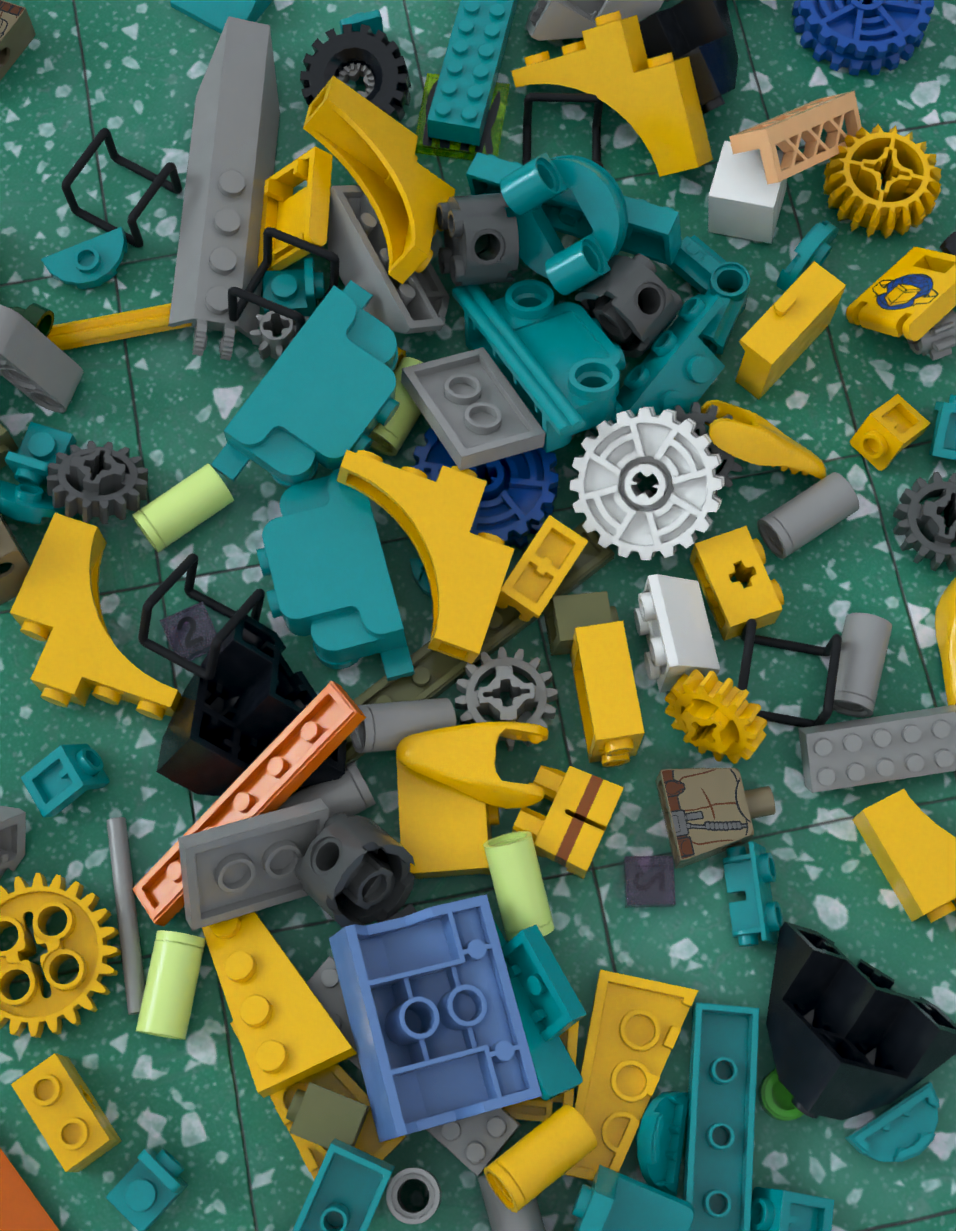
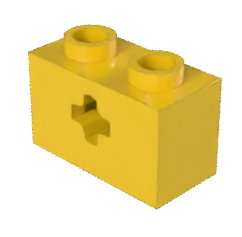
M747 526L694 544L689 560L724 641L741 635L749 619L756 620V629L776 622L783 609L784 596L778 582L775 579L770 580L764 567L766 556L763 546L757 538L752 539ZM735 576L738 582L732 583V577ZM746 581L748 584L746 588H743L741 582Z
M54 1053L11 1084L65 1172L82 1171L122 1142L69 1057Z

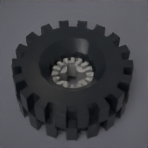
M352 24L342 25L343 34L336 35L334 28L325 32L328 41L324 44L317 38L312 44L315 53L313 56L306 53L303 60L306 71H301L300 81L304 87L301 90L308 107L333 75L346 85H348L349 80L356 82L361 76L364 77L363 82L366 89L365 92L358 90L357 93L392 118H396L401 122L405 115L403 106L404 104L409 106L410 103L409 88H411V81L404 58L401 56L394 41L390 43L387 35L379 29L376 35L373 34L370 26L363 24L360 26V31H354Z

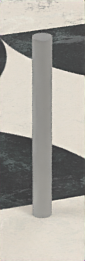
M117 817L108 819L106 822L128 1015H136L140 1013L145 980L135 893L132 890L134 885L126 818Z

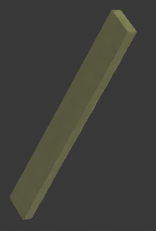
M585 521L574 528L573 531L588 540V543L553 596L568 595L614 559L615 553L609 547L604 548L598 544L600 537L595 531L589 533L585 531L582 526ZM508 605L507 608L501 609L495 606L480 653L485 651L490 656L537 618L533 616L529 622H525L519 619L520 612L514 607ZM427 642L410 656L415 674L393 681H387L385 675L353 701L356 705L435 699L455 684L458 679L466 675L465 666L468 662L428 649L429 642ZM480 654L472 663L475 666L481 663ZM351 735L346 738L345 766L355 762L365 754H359L355 751Z

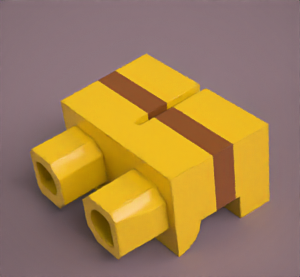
M541 765L533 783L543 788L544 798L553 803L547 816L527 807L521 808L512 827V832H531L537 856L546 857L566 867V871L584 879L624 787L572 766H569L565 773L558 769Z

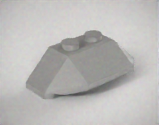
M359 185L332 186L330 189L328 250L334 252L339 257V276L344 286L346 287L349 281L352 280L372 294L373 298L364 310L387 325L394 332L411 334L440 331L445 325V316L450 297L431 263L429 262L421 273L414 272L403 284L389 276V257L386 239L378 217L368 198Z

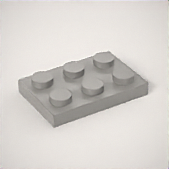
M484 347L402 368L401 383L460 471L544 447L545 431Z
M321 798L178 838L185 918L192 931L308 896L303 890L301 881L295 875V866L298 860L305 855L310 843L323 830L324 824L329 818L328 807Z

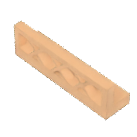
M855 91L816 99L729 136L733 154L760 149L767 184L781 182L839 154L838 146L847 147L844 141L847 135L842 130L843 120H845L847 134L853 137L862 127ZM822 129L827 132L825 143L820 139ZM801 138L806 142L803 153L798 149ZM776 145L783 152L781 166L779 163Z

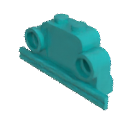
M352 280L349 281L343 291L335 285L331 288L224 429L227 444L211 463V467L234 482L248 462L252 460L268 471L279 485L289 488L294 484L313 480L318 472L319 463L328 469L335 470L339 468L346 449L355 453L358 450L368 451L373 442V439L368 436L378 423L385 426L394 416L400 405L395 400L396 377L394 370L398 363L396 337L387 325L364 310L373 298L372 294Z
M537 280L516 282L507 289L505 297L490 301L479 285L456 286L452 290L453 297L464 310L466 346L469 350L485 348L545 431V443L542 448L546 453L569 444L572 435L596 427L604 420L608 422L614 417L616 413V397L619 394L620 371L625 369L626 366L625 356L620 346L613 344L605 335L599 321L596 318H591L582 306L571 302L554 305V292L552 288L546 283Z
M340 467L332 470L333 472L329 476L290 486L280 499L282 517L272 519L265 525L262 532L264 548L256 550L263 576H272L275 589L268 590L266 593L273 618L283 616L288 630L295 635H311L313 648L318 660L329 668L345 669L357 663L362 657L380 653L387 681L415 674L369 497L337 482Z

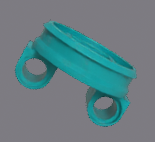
M546 152L501 179L500 190L505 202L509 206L506 211L507 217L516 216L519 257L533 271L548 278L552 286L560 294L568 295L611 270L608 262L619 253L625 241L628 228V211L619 185L602 166L592 160L575 155H561L549 158ZM570 188L593 229V233L564 248L542 209V205Z

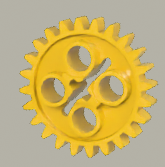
M41 873L35 874L32 887H29L20 876L15 877L14 892L10 893L0 885V934L4 929L16 926L18 930L16 944L7 951L0 950V1029L10 1020L9 1030L11 1035L20 1037L28 1024L31 1037L41 1038L44 1024L46 1023L52 1033L59 1035L62 1034L63 1018H66L73 1025L79 1026L81 1019L78 1010L81 1007L92 1012L98 1010L91 998L95 992L102 995L110 994V990L101 983L103 976L118 975L117 970L107 965V959L121 955V950L107 945V941L117 936L119 932L114 927H102V924L112 915L111 912L106 908L93 912L100 898L92 892L81 899L84 886L77 881L71 884L65 891V878L58 874L53 878L49 887L45 876ZM56 912H65L67 916L65 929L57 935L49 936L46 931L48 919ZM27 913L33 914V934L36 943L46 948L48 952L40 956L44 976L51 988V996L45 998L43 995L44 984L40 966L29 961V957L36 954V946L26 924L25 916ZM75 958L79 964L77 977L68 984H61L58 979L60 965L68 959ZM20 974H27L30 980L28 992L20 999H12L9 989L11 981Z

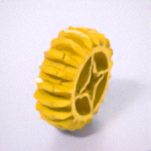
M877 124L872 129L871 134L863 127L856 132L855 137L847 134L844 139L847 147L838 146L839 154L829 158L830 162L826 164L824 170L823 194L829 195L827 201L828 208L839 209L837 213L838 221L850 219L852 221L850 225L851 231L859 228V226L867 228L868 238L874 234L875 230H880L885 239L891 236L893 230L903 236L905 232H908L910 226L917 228L918 225L922 224L924 218L933 211L936 204L935 200H937L941 192L939 181L942 169L935 167L937 162L936 154H925L927 149L926 141L915 144L912 141L913 132L911 131L905 137L898 134L896 125L889 132H884L880 125Z

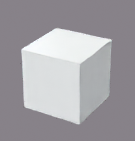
M724 141L708 195V232L772 243L786 192L787 179L778 183L767 184L760 149L733 154L731 143ZM777 150L779 163L781 166L783 152L781 150Z

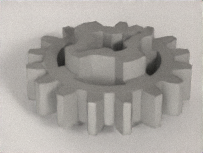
M499 647L496 659H491L485 651L480 653L481 666L479 668L470 663H467L465 666V672L470 680L458 679L456 683L457 690L466 694L455 698V709L467 710L460 716V724L487 722L481 715H489L496 721L517 722L525 711H533V708L537 707L533 715L524 723L537 724L548 728L542 718L554 719L556 708L547 703L557 700L558 696L557 689L546 688L552 682L553 674L551 671L539 674L538 670L541 659L536 657L529 663L523 661L524 650L520 648L515 653L514 658L507 657L504 647ZM513 672H516L524 676L531 683L522 682L513 674ZM495 673V678L488 686L479 687V690H477L479 684L486 677ZM501 692H509L510 698L513 699L512 706H503V702L500 699ZM499 737V740L505 741L508 752L514 750L515 740ZM522 741L527 747L532 745L530 741Z

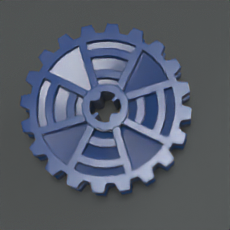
M934 0L794 1L792 15L797 17L794 19L793 28L794 32L803 33L800 39L802 47H811L814 50L812 57L816 61L820 62L824 59L830 61V69L838 71L841 67L848 68L850 75L858 76L860 70H867L870 75H878L881 67L885 66L891 71L898 67L900 58L908 61L913 56L914 47L920 46L924 37L922 31L926 30L931 19L929 14L932 13L934 8Z
M429 428L424 434V440L427 444L426 446H416L413 452V458L416 460V463L410 467L421 470L428 476L427 479L436 482L442 465L449 468L457 465L433 429ZM541 447L468 468L477 474V478L486 479L487 484H489L485 486L470 533L475 535L481 532L490 533L500 537L506 546L515 545L520 550L528 545L527 536L530 533L536 535L543 525L542 521L548 518L549 515L552 516L554 512L553 503L555 498H557L559 476L555 471V466L557 465L555 452L546 453Z

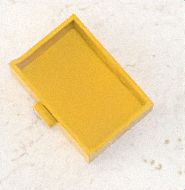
M814 261L740 339L739 342L745 353L735 382L760 400L831 323L846 285Z
M396 756L400 844L413 856L415 866L410 863V872L415 876V879L473 874L491 875L483 844L492 839L491 825L500 824L499 807L476 800L446 784L417 773L401 764Z

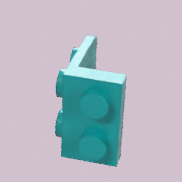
M599 1165L591 1187L582 1184L577 1195L572 1215L578 1218L573 1231H689L694 1219V1208L687 1201Z

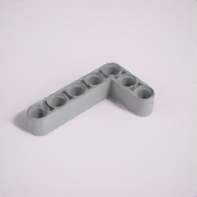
M0 305V375L36 404L54 412H66L84 373L83 369L22 315L6 306Z

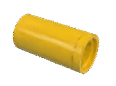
M564 1104L485 1167L484 1175L499 1200L510 1211L517 1213L592 1152L598 1145L597 1139L583 1116L572 1106Z

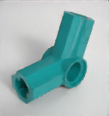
M686 236L682 240V245L672 265L669 267L701 294L718 296L724 302L722 308L698 336L713 354H722L739 315L746 308L751 278L748 270L743 265L737 262L725 261L697 236ZM732 288L736 290V292L728 293L724 292L721 289Z

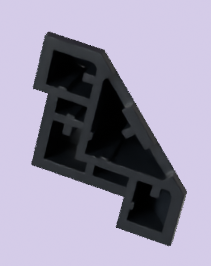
M683 0L673 7L654 13L639 22L648 59L672 52L674 60L689 56L703 115L725 104L722 95L735 89L738 67V54L726 0Z
M246 615L221 644L214 678L205 680L194 674L185 688L162 738L157 773L196 794L221 796L317 696L303 672L293 673L281 653L286 649V646L275 631ZM209 652L200 665L204 669L207 668ZM346 739L298 789L337 780L345 774Z
M784 922L779 930L766 1026L778 1079L793 1095L791 1101L799 1111L815 1119L819 1116L845 1120L894 1102L956 1054V1024L940 1008L922 997L918 999L893 991L891 987L894 984V979L862 959L855 966L834 945L835 942L819 932Z

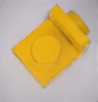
M897 394L869 414L850 440V445L877 470L883 471L890 465L897 454L919 438L931 423Z

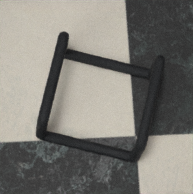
M529 93L525 96L523 165L531 161L533 101L595 103L592 123V161L603 167L601 163L603 102L596 95L583 93Z
M103 128L66 175L61 187L71 211L76 216L106 232L117 229V227L81 209L70 187L102 142L105 141L110 158L114 162L152 181V184L127 219L132 234L130 235L125 232L127 243L140 248L143 246V239L136 222L138 217L160 187L175 194L182 192L179 175L173 162H168L157 175L120 156L117 153L109 129ZM169 175H170L171 182L168 181V180H166Z
M267 227L263 232V261L247 288L243 290L238 287H231L228 290L229 319L232 322H236L248 302H251L295 320L297 335L306 323L305 317L301 313L254 294L272 262V237L331 261L330 283L322 300L334 285L338 287L340 260L334 252L275 228Z
M193 553L188 555L145 601L142 608L138 639L145 648L205 680H211L215 676L220 646L251 609V618L259 622L265 592L263 589L255 590L237 612L194 589L198 556ZM186 571L184 591L187 596L231 618L211 642L206 669L148 638L152 608Z
M749 619L741 633L744 648L738 689L747 690L754 644L818 656H830L823 711L816 720L762 710L756 716L770 722L803 728L824 725L833 711L842 643L841 636L839 634L833 635L826 647L755 635L757 622L755 619Z

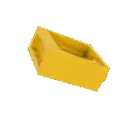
M623 621L577 627L574 631L570 659L589 763L601 761L603 767L626 764L630 762L631 756H636L645 732Z

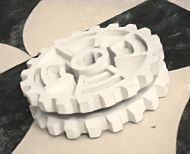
M643 407L639 409L638 416H635L631 409L617 413V423L611 420L608 422L604 420L597 425L599 435L587 436L581 443L586 451L585 455L574 457L572 467L579 471L578 477L570 480V490L579 494V500L572 504L575 513L585 514L587 520L582 525L585 531L589 533L596 530L600 534L598 544L604 548H607L610 544L618 546L619 556L627 558L633 551L639 552L641 560H651L655 556L656 551H660L664 558L673 556L678 550L677 544L680 543L686 549L694 544L698 539L695 530L705 533L713 522L708 513L717 512L720 509L722 499L715 495L716 490H720L725 486V476L716 474L715 469L722 463L720 453H710L708 446L712 440L708 433L698 436L694 432L697 425L694 420L688 418L682 423L677 421V411L666 409L663 410L661 415H656L654 407ZM640 472L646 477L651 474L657 477L658 482L653 485L654 488L658 489L656 494H653L649 489L644 492L638 489L637 484L642 481V479L637 478Z

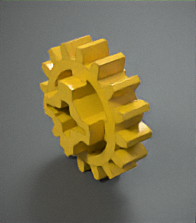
M698 669L693 670L689 676L685 673L682 674L665 697V701L669 703L665 709V714L676 718L671 724L672 728L683 730L685 733L683 741L685 743H691L698 747V752L702 755L707 750L711 751L716 761L721 762L725 755L733 764L737 763L741 757L749 760L767 735L763 731L767 725V720L756 716L761 710V706L749 703L746 700L749 692L746 689L740 690L736 686L733 687V680L729 677L723 683L718 681L714 671H709L705 678Z

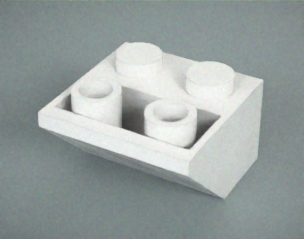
M660 574L649 575L643 593L638 594L639 608H634L637 632L639 636L646 635L650 650L644 653L648 678L650 680H657L659 693L670 691L682 674L685 673L689 676L695 669H698L704 678L709 671H714L718 675L720 666L699 582Z

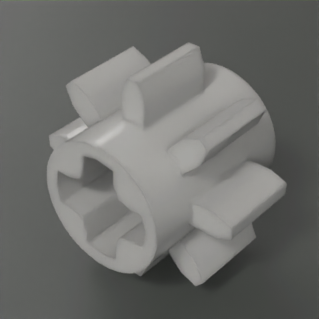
M952 309L918 341L907 339L912 351L923 356L929 354L932 361L952 354L951 347L956 346L955 311Z
M269 311L265 315L257 314L256 319L260 329L250 331L252 344L260 345L258 350L262 360L269 356L278 360L296 336V321L273 311Z

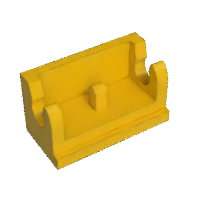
M549 515L503 583L496 606L501 609L507 608L508 605L514 607L520 612L519 619L525 622H529L533 616L539 618L588 543V540Z

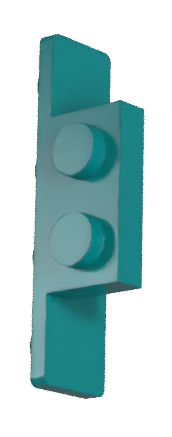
M697 294L683 304L678 313L679 317L671 327L658 336L651 345L652 350L642 363L635 366L626 375L624 385L616 397V413L611 421L617 423V413L631 409L633 414L636 415L639 409L643 407H654L656 415H661L663 410H673L674 406L680 405L685 414L689 413L691 403L697 402L725 367L698 337L724 305V302L718 296ZM597 427L589 429L595 436L599 435Z
M495 922L540 1086L541 1098L547 1101L577 1087L583 1081L559 1036L587 1015L537 925L521 930L507 943Z

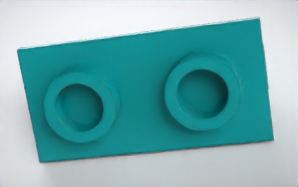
M754 841L748 842L749 854H746L745 846L727 848V857L722 859L727 893L745 892L746 900L729 902L733 938H738L739 947L759 945L758 936H761L762 941L776 945L778 943L777 932L783 925V917L779 903L772 900L770 882L776 881V868L772 854L766 853L765 847Z

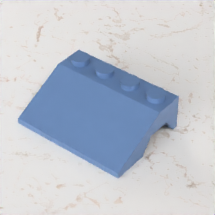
M487 894L432 906L404 917L379 923L345 926L329 938L379 1143L542 1096Z

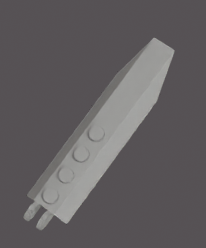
M230 16L227 18L195 99L169 317L170 327L192 323V326L195 327L193 355L202 356L206 350L207 329L222 331V338L219 344L220 359L229 361L232 357L236 331L238 330L251 339L250 331L258 329L256 315L260 313V306L248 302L236 322L230 321L228 290L231 287L245 290L258 269L265 180L274 174L280 117L270 25ZM263 278L254 292L255 295H258L260 297L262 293Z

